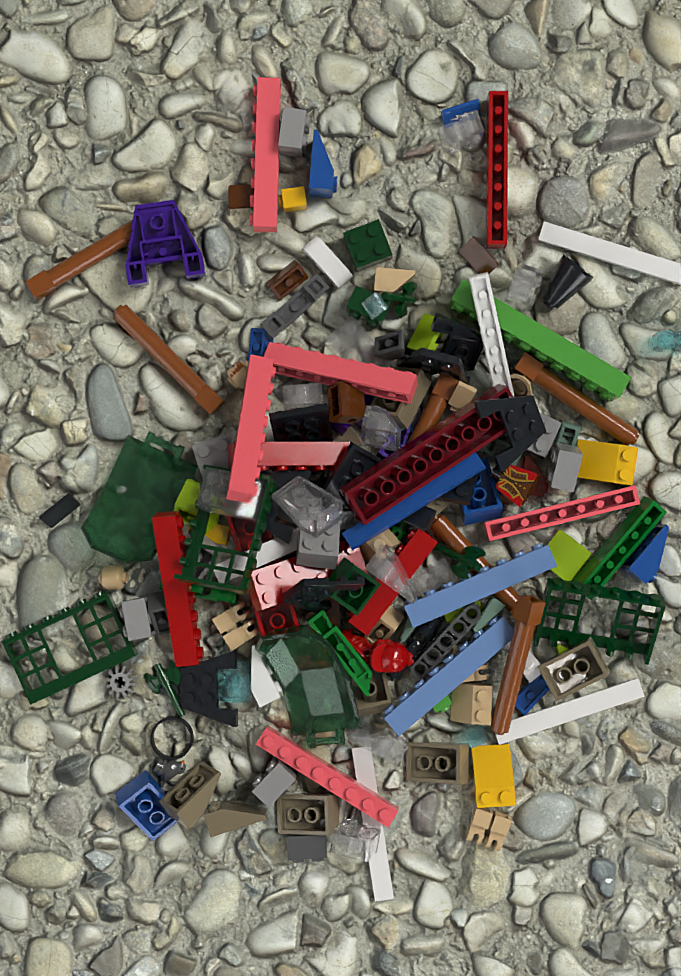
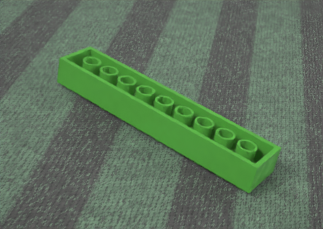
M463 279L453 295L449 306H451V310L455 313H463L468 316L467 319L477 324L478 319L470 282ZM493 297L503 341L507 343L513 342L517 345L516 348L524 353H527V351L534 355L533 358L543 363L545 361L549 363L551 369L556 372L562 371L566 373L568 379L574 382L578 380L583 383L585 389L591 392L595 390L600 393L599 397L606 401L620 398L632 377Z

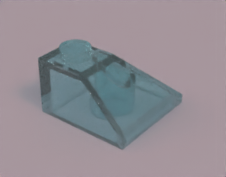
M237 661L236 669H218L219 701L251 703V661Z

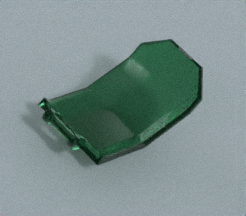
M150 431L145 438V442L130 435L126 437L108 481L90 514L81 526V530L92 549L126 564L153 560L157 553L152 517L156 513L174 511L175 502L188 478L193 479L198 468L197 465L181 459L185 449L184 446L180 444L177 446L155 436V433ZM151 443H154L167 450H170L174 452L175 455H170L164 451L152 447Z
M308 624L273 629L261 637L255 646V650L263 655L283 690L291 723L290 733L294 736L307 735L306 746L308 749L323 745H345L344 731L362 729L350 677L332 644ZM335 731V736L316 738V733Z

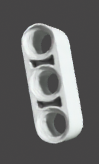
M317 235L302 248L306 255L337 289H340L353 277L346 266Z

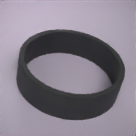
M177 716L161 719L154 726L150 735L152 749L159 757L166 760H177L185 756L192 747L194 740L190 724ZM166 720H177L183 723L190 733L188 749L178 756L165 755L155 745V729Z

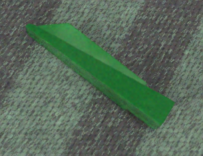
M323 609L306 620L368 697L370 694V679L372 677L371 669L337 626H332Z

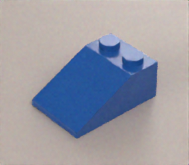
M314 130L309 195L311 197L332 198L333 193L337 192V176H334V169L318 130Z
M488 457L482 460L486 468L479 472L470 506L459 504L464 525L502 517L503 505L498 489L495 488L494 477L490 476L492 470Z
M658 524L621 567L638 583H651L657 577L656 572L660 567L669 531L667 524Z
M146 770L115 793L118 806L152 841L177 823L159 803L166 793Z

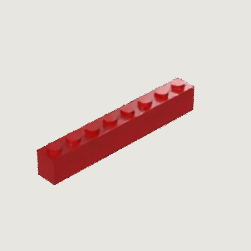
M489 91L487 95L486 249H505L507 246L508 91Z
M179 511L156 513L152 517L175 666L199 665L202 658H204V649L200 647L199 641L201 640V630L197 628L198 611L194 608L195 592H192V584L179 582L174 578V574L181 575L182 573L181 556L186 557V536L183 535L182 531L184 520L182 516L180 517Z

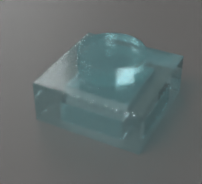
M378 292L372 294L362 303L372 320L388 309V306Z
M475 724L463 729L470 748L489 741L483 725Z

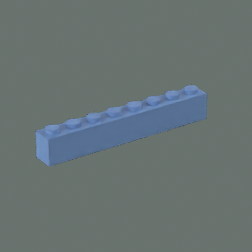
M542 542L531 546V551L526 553L524 550L513 554L514 558L498 560L495 562L496 566L491 568L488 565L484 566L475 575L471 576L468 573L469 579L460 578L461 581L454 584L452 581L442 584V589L435 591L433 588L424 592L425 596L417 599V596L407 599V604L403 606L412 627H417L557 567L547 544L542 545Z
M495 616L487 623L488 625L483 630L480 629L474 632L473 638L469 642L464 641L458 646L459 650L455 654L447 655L443 659L444 663L441 666L433 667L428 672V677L424 680H418L413 685L414 689L409 693L407 691L404 692L394 706L390 704L384 709L382 717L398 736L404 733L512 640L514 629L503 616Z

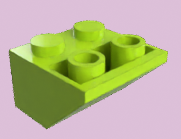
M423 314L406 350L410 352L420 348L436 350L438 344L435 341L437 338L441 340L444 333L431 330V324L435 316Z
M188 478L175 502L174 511H179L180 517H183L184 525L192 528L190 520L196 519L198 509L195 508V501L201 500L203 491L200 489L199 482ZM215 494L212 507L220 508L222 494ZM211 511L205 534L218 524L219 512Z

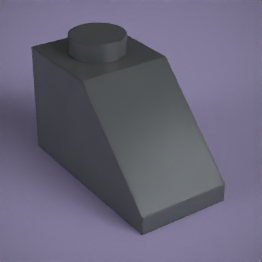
M401 329L376 337L374 356L389 361L403 358L404 330Z
M164 591L147 594L148 612L156 635L169 634L170 628Z

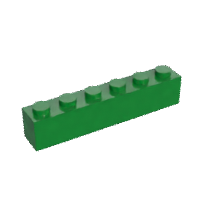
M644 496L640 504L635 506L572 581L604 586L667 512L655 500ZM585 596L590 600L594 598L593 596Z

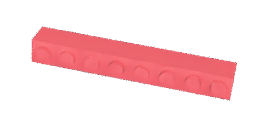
M257 77V84H254V96H257V103H253V114H256V121H253L252 131L256 133V140L252 139V151H255V158L251 159V169L255 170V177H251V188H254V195L250 196V207H254V212L250 214V226H253L254 232H277L281 78Z
M269 342L264 357L274 359L273 367H276L275 374L328 386L342 381L363 392V394L407 404L412 403L418 386L417 375L409 371H398L391 367H380L373 363H362L355 359H344L337 355H326L318 351L303 350L300 347L285 346L282 343Z
M250 355L228 483L227 500L250 504L252 496L256 497L258 485H255V479H259L261 470L257 465L258 462L262 461L263 450H260V445H264L266 433L262 432L263 428L267 427L268 416H265V413L269 411L271 404L268 395L272 394L273 383H270L271 378L274 379L276 367H273L274 359Z
M636 485L486 521L483 522L487 541H493L638 505L640 501Z
M269 725L256 743L257 746L388 828L399 811V807Z

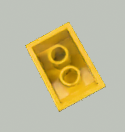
M577 439L576 446L580 448L583 454L577 478L623 486L633 485L638 447Z
M510 744L471 746L476 807L516 806Z

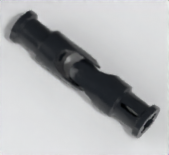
M442 616L419 625L408 639L407 646L405 647L413 654V661L416 652H420L435 634V629L441 622L445 621ZM423 634L425 636L422 645L418 640L414 639L415 635ZM403 670L400 672L389 674L393 676L395 679L399 680V676L403 672Z

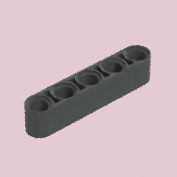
M473 602L463 606L414 658V664H411V673L415 678L422 679L426 677L428 672L444 658L479 620L480 607L477 603ZM472 608L477 613L474 616H469L466 613L467 610ZM455 623H462L464 627L461 630H456L453 625ZM442 637H449L451 641L444 644L440 639ZM433 650L436 651L438 655L436 657H430L427 653ZM421 664L425 667V669L423 671H417L415 669V666Z

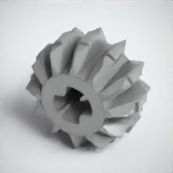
M118 665L115 666V671L110 669L108 671L110 676L105 677V680L110 682L105 685V688H112L109 691L110 695L116 691V698L120 697L121 692L124 698L127 697L128 692L131 694L134 692L132 687L138 685V683L132 681L137 678V675H130L133 672L132 668L126 672V665H123L121 670ZM123 677L122 680H123L125 683L120 686V682L117 681V680H118L119 678Z

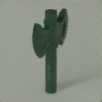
M413 281L403 285V293L397 294L385 291L381 293L382 299L399 302L395 306V313L400 317L407 315L408 304L416 302V298L412 296V293L417 289V284Z
M436 544L433 548L434 551L458 561V564L451 565V570L461 579H469V569L479 571L482 564L478 563L476 559L486 555L483 549L476 546L465 547V555L456 553L439 544Z
M170 661L167 671H165L161 663L154 665L157 676L149 673L144 674L148 687L156 694H160V686L162 685L178 717L184 716L185 712L181 708V704L171 685V681L176 685L180 684L179 668L175 666L174 661Z

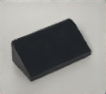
M68 493L41 514L39 518L52 528L81 504L73 494Z
M424 506L402 521L426 531L431 529L437 510Z

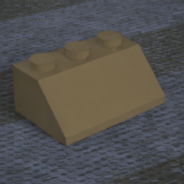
M390 366L395 370L409 371L417 375L418 386L412 403L407 404L375 396L370 405L371 412L369 415L392 428L408 429L431 382L422 369Z

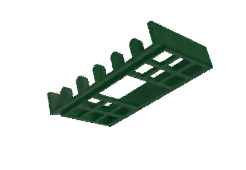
M204 464L203 469L208 473L206 482L201 481L200 489L203 491L201 500L195 501V508L198 509L196 519L190 520V526L193 528L191 538L187 537L185 539V545L188 547L186 557L181 556L180 564L183 566L181 575L174 574V578L183 583L247 595V591L252 586L251 575L257 566L256 556L257 552L261 550L262 532L264 533L266 530L267 522L265 520L267 513L269 514L271 511L270 500L271 496L275 494L276 483L271 476L260 474L259 479H255V482L266 484L264 496H252L251 499L262 502L259 515L247 513L248 503L244 504L243 512L230 510L232 500H227L225 509L212 507L216 493L227 495V491L217 489L220 476L230 477L231 469ZM211 511L257 519L249 553L202 544ZM201 548L214 551L211 564L198 562ZM218 552L231 554L228 568L215 565ZM236 555L248 557L244 571L233 569ZM196 566L209 569L206 580L194 578ZM214 570L227 572L224 583L211 581ZM231 573L243 575L240 587L229 585Z
M547 578L542 599L546 603L541 622L536 625L533 634L534 646L538 647L540 638L548 639L551 647H556L558 641L567 642L568 648L592 637L596 647L605 648L607 656L612 657L615 650L624 651L625 658L628 660L633 658L634 653L642 654L644 664L649 665L666 608L663 596L654 593L645 594L636 590L627 591L618 587H603L599 584H585L580 581H567L561 578ZM552 590L562 591V598L551 596ZM567 592L581 594L580 601L567 599ZM586 595L620 601L610 637L576 632ZM549 600L560 602L558 613L547 611ZM624 602L638 605L637 609L634 610L623 608ZM565 603L578 605L576 616L562 614ZM642 605L656 607L655 613L641 611ZM621 612L635 615L632 625L618 623ZM639 615L653 617L650 628L636 626ZM545 616L556 617L554 628L543 626ZM561 618L574 620L572 631L558 629ZM616 629L630 630L628 640L614 638ZM634 632H647L646 643L632 641Z
M100 591L93 595L94 599L88 602L86 599L75 603L77 607L61 609L58 611V616L53 618L51 615L40 619L42 623L36 626L34 623L23 627V632L17 634L14 631L6 635V640L1 641L30 705L138 655L133 641H128V637L124 636L123 626L125 624L110 592L104 593V591ZM106 600L112 613L98 618L93 605ZM89 608L95 621L82 626L76 613ZM72 615L94 662L62 676L41 629ZM114 617L119 630L106 635L101 622ZM97 624L102 638L90 643L84 630ZM38 632L43 645L30 650L25 637ZM121 633L127 646L114 652L109 638ZM18 640H21L26 653L17 656L11 644ZM105 641L110 654L97 660L92 646ZM45 648L50 662L38 667L32 654ZM28 656L34 669L25 673L19 660ZM53 665L58 678L46 684L40 670ZM36 673L42 686L33 690L27 676Z

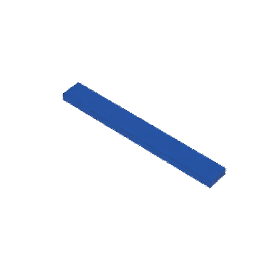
M475 452L368 524L363 525L358 522L342 532V535L351 549L354 550L481 472L486 467Z

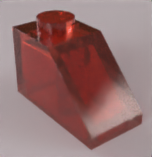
M523 456L522 468L541 475L530 496L544 497V493L547 494L549 486L545 475L530 456Z

